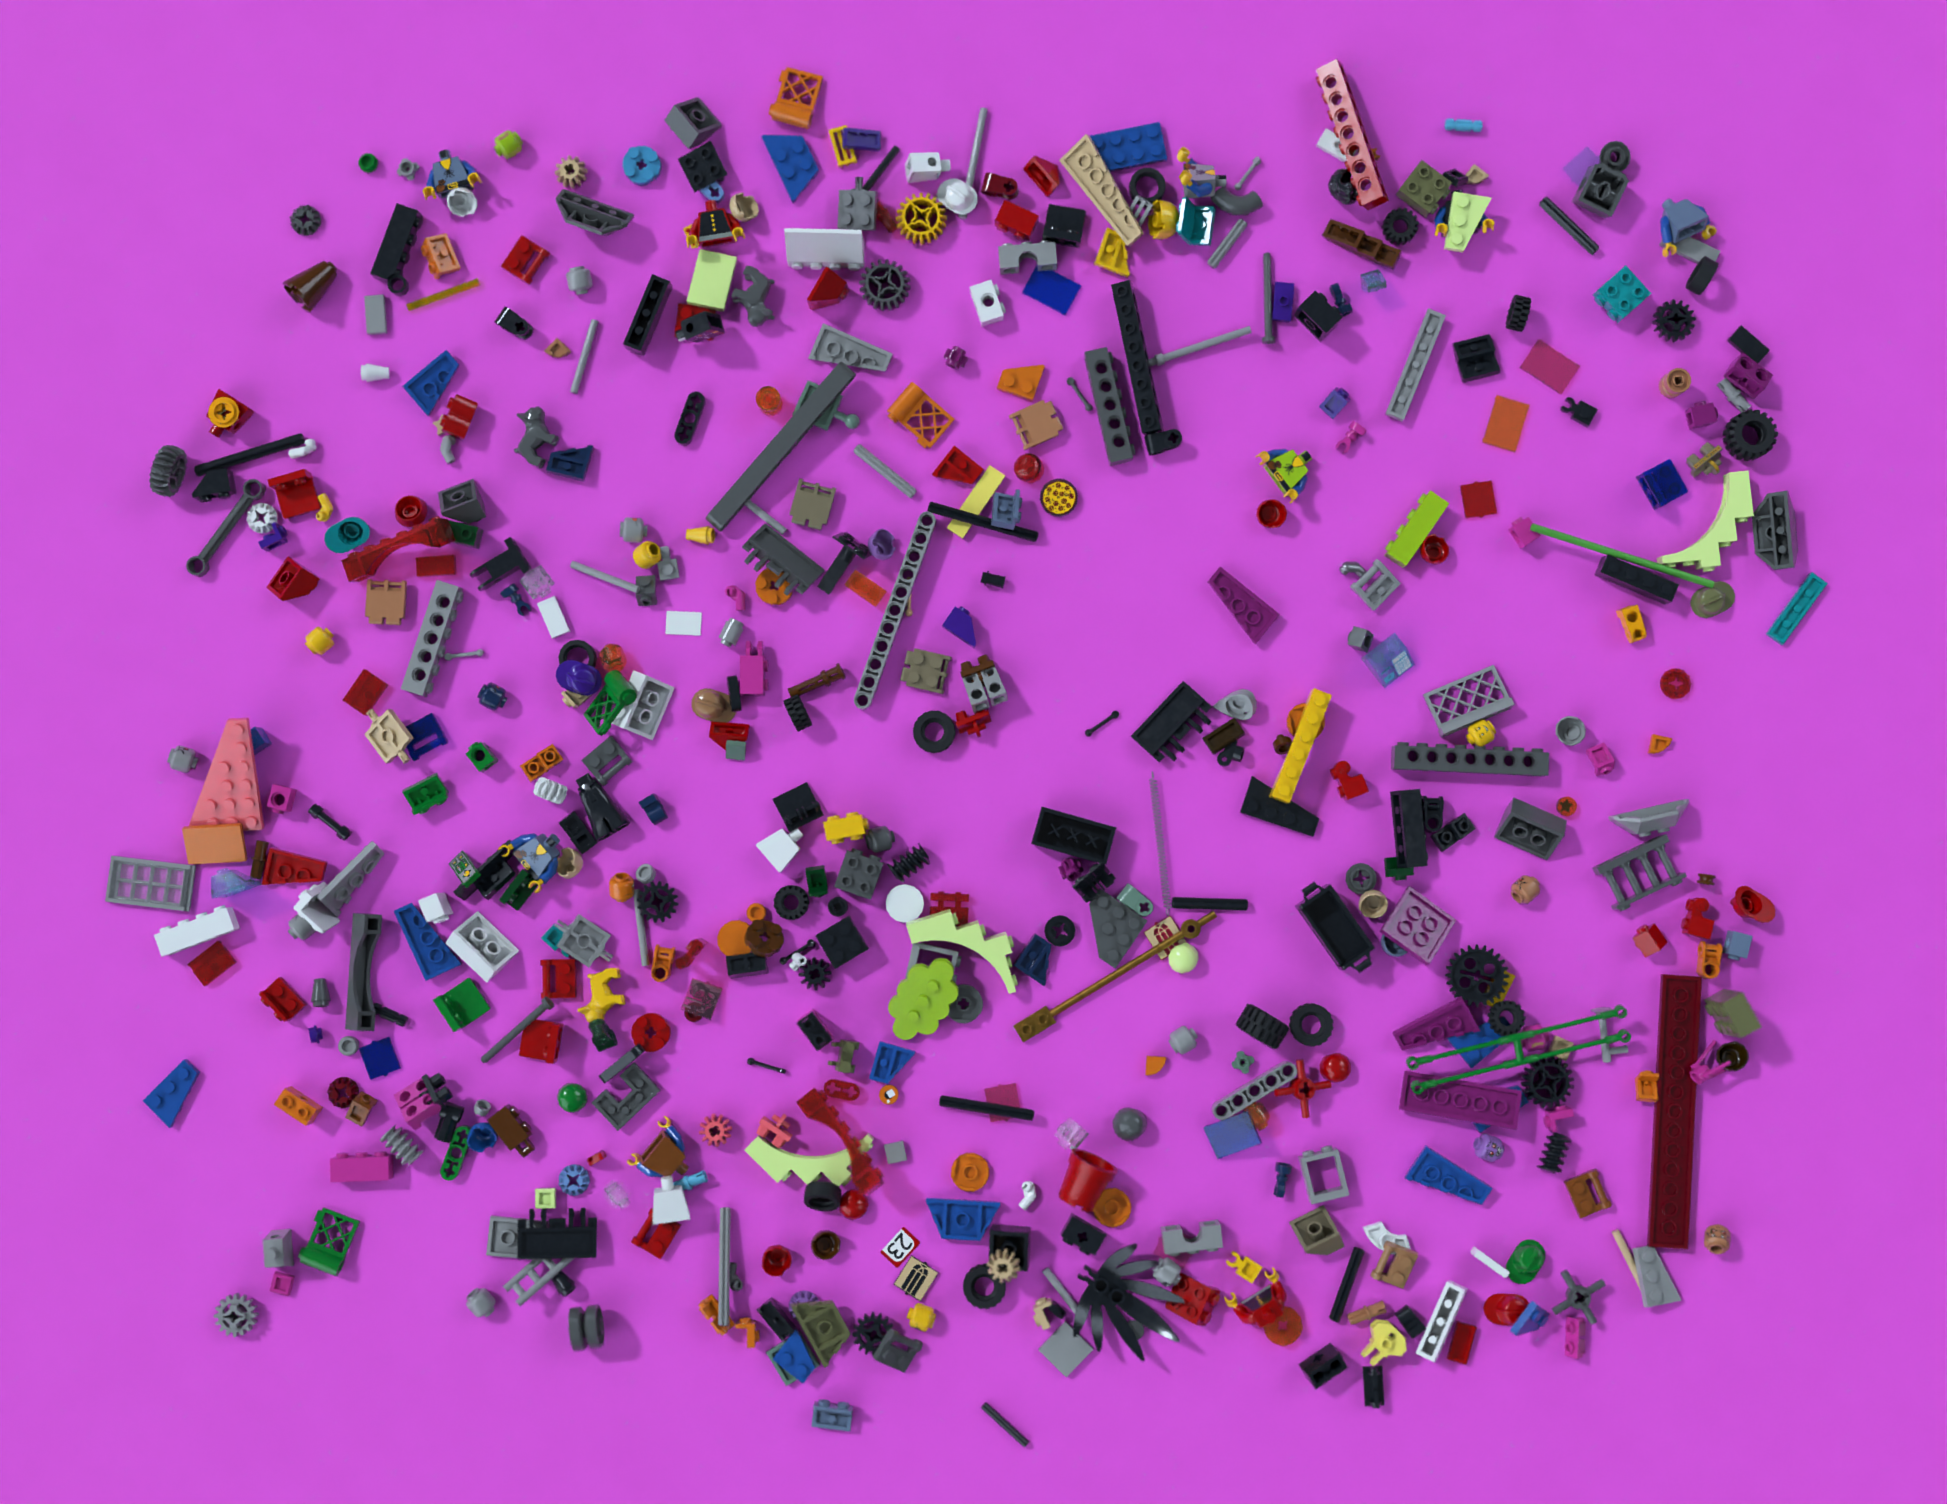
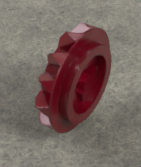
M348 1077L335 1079L329 1084L330 1086L327 1091L328 1100L339 1108L350 1107L353 1099L359 1094L357 1084ZM347 1086L345 1091L347 1097L342 1096L339 1098L340 1092L337 1089L342 1090Z

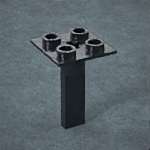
M841 532L832 537L844 546L817 586L827 594L832 592L856 554L862 559L872 556L865 544H858L854 541L855 538L847 532Z

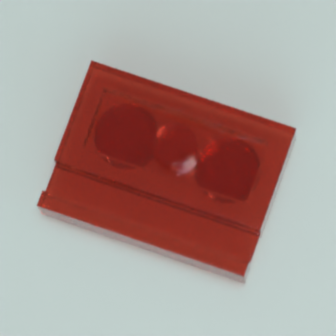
M363 669L343 698V701L363 715L368 716L366 713L374 707L389 684L368 670Z
M219 940L187 965L191 967L193 973L203 986H207L236 964L237 961Z

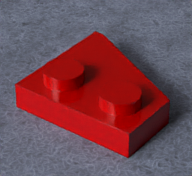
M953 446L932 475L974 484L985 469L959 448Z

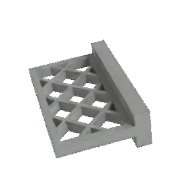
M1494 665L1423 694L1425 702L1439 729L1438 732L1441 738L1462 730L1480 719L1485 720L1512 709L1514 706L1512 698H1509ZM1490 671L1494 676L1492 684L1482 680L1483 675ZM1473 680L1478 682L1475 691L1464 688L1466 681ZM1480 683L1491 687L1488 696L1477 693ZM1454 687L1460 690L1457 699L1446 695L1449 688ZM1493 688L1501 691L1504 698L1499 700L1491 698L1490 695ZM1462 691L1473 694L1470 704L1459 700ZM1435 694L1443 697L1440 706L1432 704L1429 697ZM1475 696L1486 699L1484 706L1477 707L1472 705ZM1445 698L1456 702L1453 711L1442 707ZM1458 703L1468 707L1466 714L1461 715L1455 712ZM1440 710L1451 714L1449 721L1441 724L1438 717Z

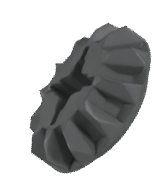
M300 205L299 208L293 210V214L290 216V225L300 235L315 233L321 224L319 212L309 205ZM307 214V217L312 221H306L303 225V222L299 219L304 218Z
M1358 863L1351 866L1346 872L1345 881L1351 891L1357 894H1364L1366 891L1374 888L1376 873L1369 865ZM1359 870L1362 876L1369 877L1363 880L1362 887L1359 881H1353V879L1359 876Z

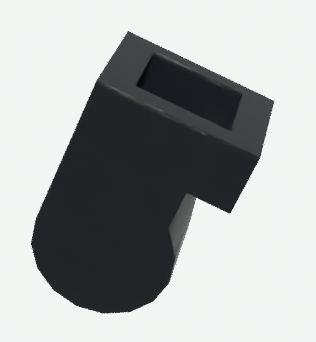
M1407 1304L1394 1313L1412 1339L1426 1329Z

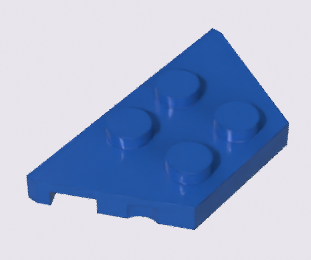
M762 135L761 138L792 203H794L800 193L807 188L809 182L819 173L813 156L803 136Z
M926 1197V1203L942 1239L980 1241L1000 1207V1202Z

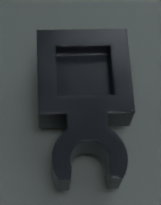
M1567 397L1565 401L1570 404V407L1562 406L1560 410L1564 413L1571 412L1572 416L1570 419L1588 427L1598 409L1583 401H1579L1577 405L1574 399Z

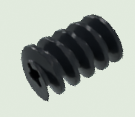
M918 843L919 849L914 846L912 847L913 853H910L908 850L905 851L906 858L899 855L900 862L893 859L894 866L887 864L896 879H899L901 882L905 881L903 875L908 878L911 877L910 871L916 874L917 866L923 869V862L927 865L930 864L929 857L920 843Z
M1550 1131L1553 1136H1546V1138L1551 1142L1544 1143L1548 1150L1541 1151L1546 1157L1539 1158L1543 1165H1537L1536 1167L1555 1174V1172H1562L1558 1165H1564L1565 1162L1560 1158L1567 1157L1563 1150H1569V1147L1565 1143H1571L1572 1140L1567 1136Z

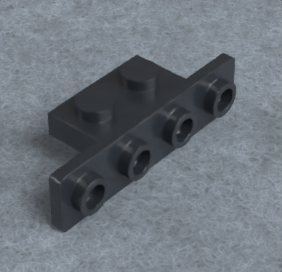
M508 840V841H507L506 843H504L503 845H507V846H508V845L510 844L511 840ZM506 847L497 850L478 868L481 876L468 888L461 883L454 891V894L465 901L478 889L483 897L489 900L516 875L507 862L514 855L512 853L514 850L512 849L506 857H503L508 852Z

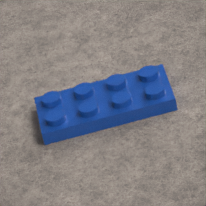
M1160 122L1090 136L1109 172L1167 161Z

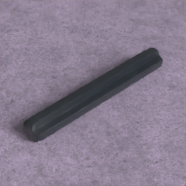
M1544 197L1540 201L1539 206L1591 255L1599 249V245L1548 197Z
M1173 897L1172 908L1247 910L1248 900Z
M1354 1247L1329 1316L1332 1321L1340 1322L1364 1255V1250Z

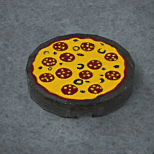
M1065 479L1050 480L1041 490L1040 503L1045 512L1051 516L1063 517L1068 515L1077 504L1078 494L1076 488Z

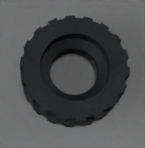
M931 710L925 712L917 718L914 724V739L924 751L940 753L948 749L955 738L954 723L947 714L941 711ZM932 722L939 723L944 729V734L938 741H930L925 736V728Z
M1306 1003L1298 1006L1292 1012L1289 1023L1290 1032L1301 1044L1311 1047L1319 1046L1331 1036L1334 1027L1332 1025L1333 1019L1324 1007L1315 1003ZM1314 1015L1320 1020L1321 1026L1317 1033L1307 1034L1302 1029V1021L1306 1016Z
M978 1264L976 1267H972L965 1275L963 1281V1290L967 1301L972 1306L978 1307V1309L995 1307L996 1304L1002 1301L1005 1295V1279L1003 1283H1000L999 1277L993 1280L994 1273L988 1274L989 1266L987 1264ZM981 1277H988L994 1283L993 1292L987 1296H981L975 1290V1283Z

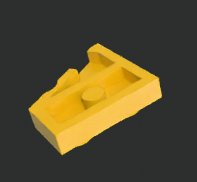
M1106 228L1094 265L1124 277H1129L1130 271L1127 265L1128 255L1125 249V242L1115 230Z

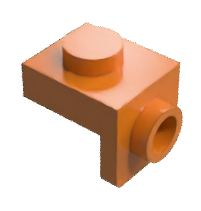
M1647 1070L1638 1074L1635 1078L1636 1101L1656 1102L1658 1100V1073Z
M749 1317L740 1318V1321H736L735 1328H747V1348H755L756 1342L760 1340V1331L756 1330V1320H751Z

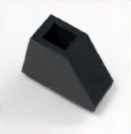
M227 468L208 471L192 493V497L200 500V502H210L212 498L219 497V499L230 498V495L236 494L233 471Z

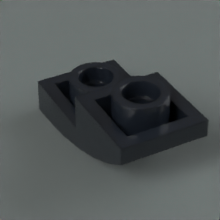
M1463 813L1430 837L1439 850L1443 852L1476 828L1466 814Z

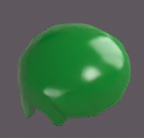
M575 1083L565 1084L559 1089L557 1094L559 1106L564 1111L571 1113L578 1112L585 1107L588 1099L586 1090L581 1085Z

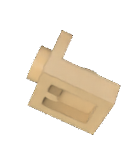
M569 690L561 693L564 696L563 702L569 708L572 706L576 709L592 696L580 695Z

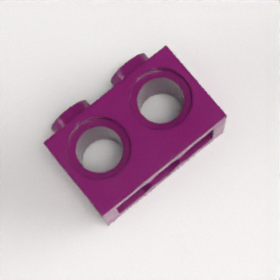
M1742 352L1731 363L1723 377L1755 399L1766 388L1773 374Z

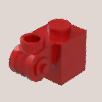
M1340 761L1330 769L1333 780L1337 779L1339 787H1337L1339 796L1343 797L1344 800H1349L1369 792L1363 774L1350 777L1347 774L1351 768L1350 764L1346 761Z
M1705 898L1687 900L1685 909L1688 910V913L1681 922L1682 933L1703 939L1711 938L1715 921L1702 916V912L1707 911L1709 908V902Z

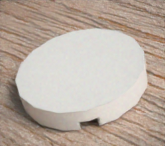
M908 884L898 885L887 895L886 909L889 915L896 921L909 922L918 918L922 913L924 907L923 896L914 886Z

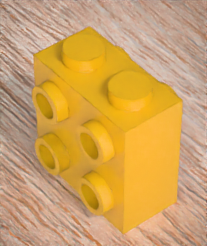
M858 812L847 813L845 818H840L838 815L827 817V821L823 822L826 840L831 841L832 844L843 843L844 838L849 837L852 841L863 839V835L867 834L866 830H869L868 819L864 818L863 815H859Z

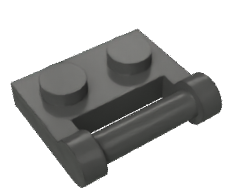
M612 736L608 737L581 760L603 787L623 767L629 766L633 762ZM620 755L622 759L605 774L602 775L599 772Z
M889 1329L874 1353L873 1358L880 1363L905 1373L915 1354L922 1349L923 1344L922 1341L912 1340L898 1334V1331L894 1329ZM897 1341L909 1346V1348L905 1350L891 1343Z

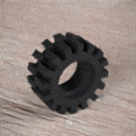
M1397 208V210L1393 209L1388 213L1383 221L1382 233L1386 235V240H1391V244L1395 242L1396 245H1400V243L1404 245L1415 236L1418 231L1417 226L1419 222L1416 221L1417 216L1412 215L1413 211L1408 212L1407 208L1403 210ZM1396 220L1405 221L1407 231L1404 233L1396 232L1393 228V223Z
M1514 295L1506 318V329L1519 332L1524 330L1528 314L1530 313L1531 298Z
M797 694L783 701L798 732L812 726L809 715Z
M788 885L782 887L775 894L774 908L782 918L787 920L798 919L808 910V895L799 886ZM788 895H794L799 900V905L794 910H789L784 905V900Z
M1505 1000L1495 1003L1489 1009L1490 1013L1487 1015L1489 1020L1487 1021L1491 1025L1490 1028L1494 1029L1496 1034L1507 1036L1522 1030L1521 1027L1525 1025L1523 1022L1526 1020V1016H1523L1525 1012L1520 1009L1521 1006L1519 1004L1517 1005L1514 1001ZM1503 1011H1509L1513 1015V1022L1509 1026L1503 1025L1499 1020V1016Z

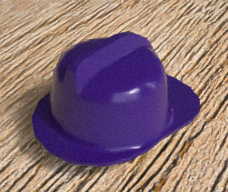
M564 661L556 670V679L560 686L580 695L588 696L594 694L599 690L602 683L601 674L596 668L579 661Z

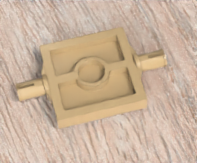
M370 709L366 714L372 720V724L364 734L385 763H391L397 756H399L404 764L408 763L411 759L404 750L414 739L392 709H387L380 717H378L374 709Z

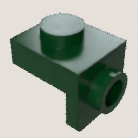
M1396 857L1384 858L1386 877H1395V880H1407V876L1414 875L1413 867L1397 868Z
M824 865L805 868L809 897H822L828 894V883Z

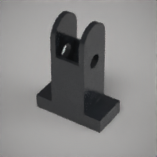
M509 537L504 540L508 550L484 563L469 574L472 578L488 570L492 576L491 579L478 587L479 591L488 589L519 569L527 576L533 573L532 568L513 538Z

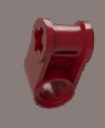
M985 173L981 193L991 197L1012 200L1018 195V185L1012 178L999 176L994 173ZM1009 186H1012L1013 189H1011L1010 192H1007L1006 189H1008Z

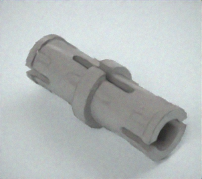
M1726 378L1716 385L1728 397V402L1731 401L1740 413L1745 412L1752 406L1740 394L1741 391L1737 390Z

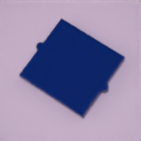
M390 1037L379 1041L374 1040L371 1044L359 1048L370 1080L382 1075L387 1076L388 1073L401 1068Z

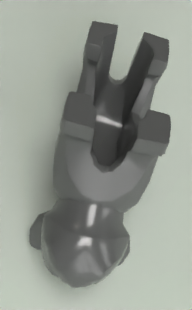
M746 265L743 271L744 279L752 280L753 284L746 291L735 288L731 297L733 303L743 304L747 310V318L751 326H762L767 320H774L775 318L772 315L773 311L766 308L764 304L771 284H774L775 281L768 279L758 269Z
M536 406L535 408H530L525 413H517V416L524 422L526 431L514 452L522 455L529 464L542 468L546 460L540 456L538 457L536 449L544 443L556 446L560 438L549 433L544 423L545 412L542 408Z

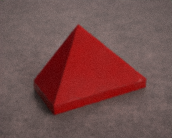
M1033 156L1023 168L1047 197L1060 184L1057 165L1038 156Z
M711 721L709 738L726 750L727 740L747 741L750 724Z

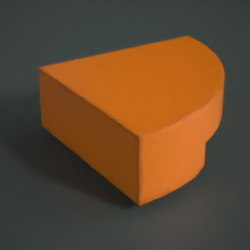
M1652 734L1648 753L1654 754L1663 751L1670 745L1672 738Z
M1146 1056L1145 1075H1153L1159 1072L1165 1064L1166 1057Z

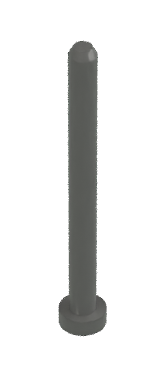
M1264 253L1265 337H1262V343L1273 344L1275 343V337L1272 336L1270 253Z
M545 996L541 1000L542 1004L481 1057V1061L487 1063L545 1010H551L554 1007L551 999Z

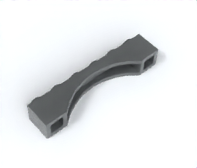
M353 913L345 1029L374 1031L376 1011L371 996L370 970L373 952L381 935L382 915Z

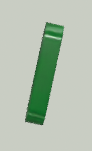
M467 1125L458 1127L453 1134L440 1170V1174L445 1180H453L460 1173L469 1146L467 1144V1137L462 1140L461 1144H455V1141L459 1142L462 1135L459 1132L466 1130L468 1135L471 1128ZM453 1148L461 1149L462 1155L460 1158L453 1157ZM452 1162H459V1164L453 1165L452 1171L455 1173L448 1176L446 1169L451 1167Z

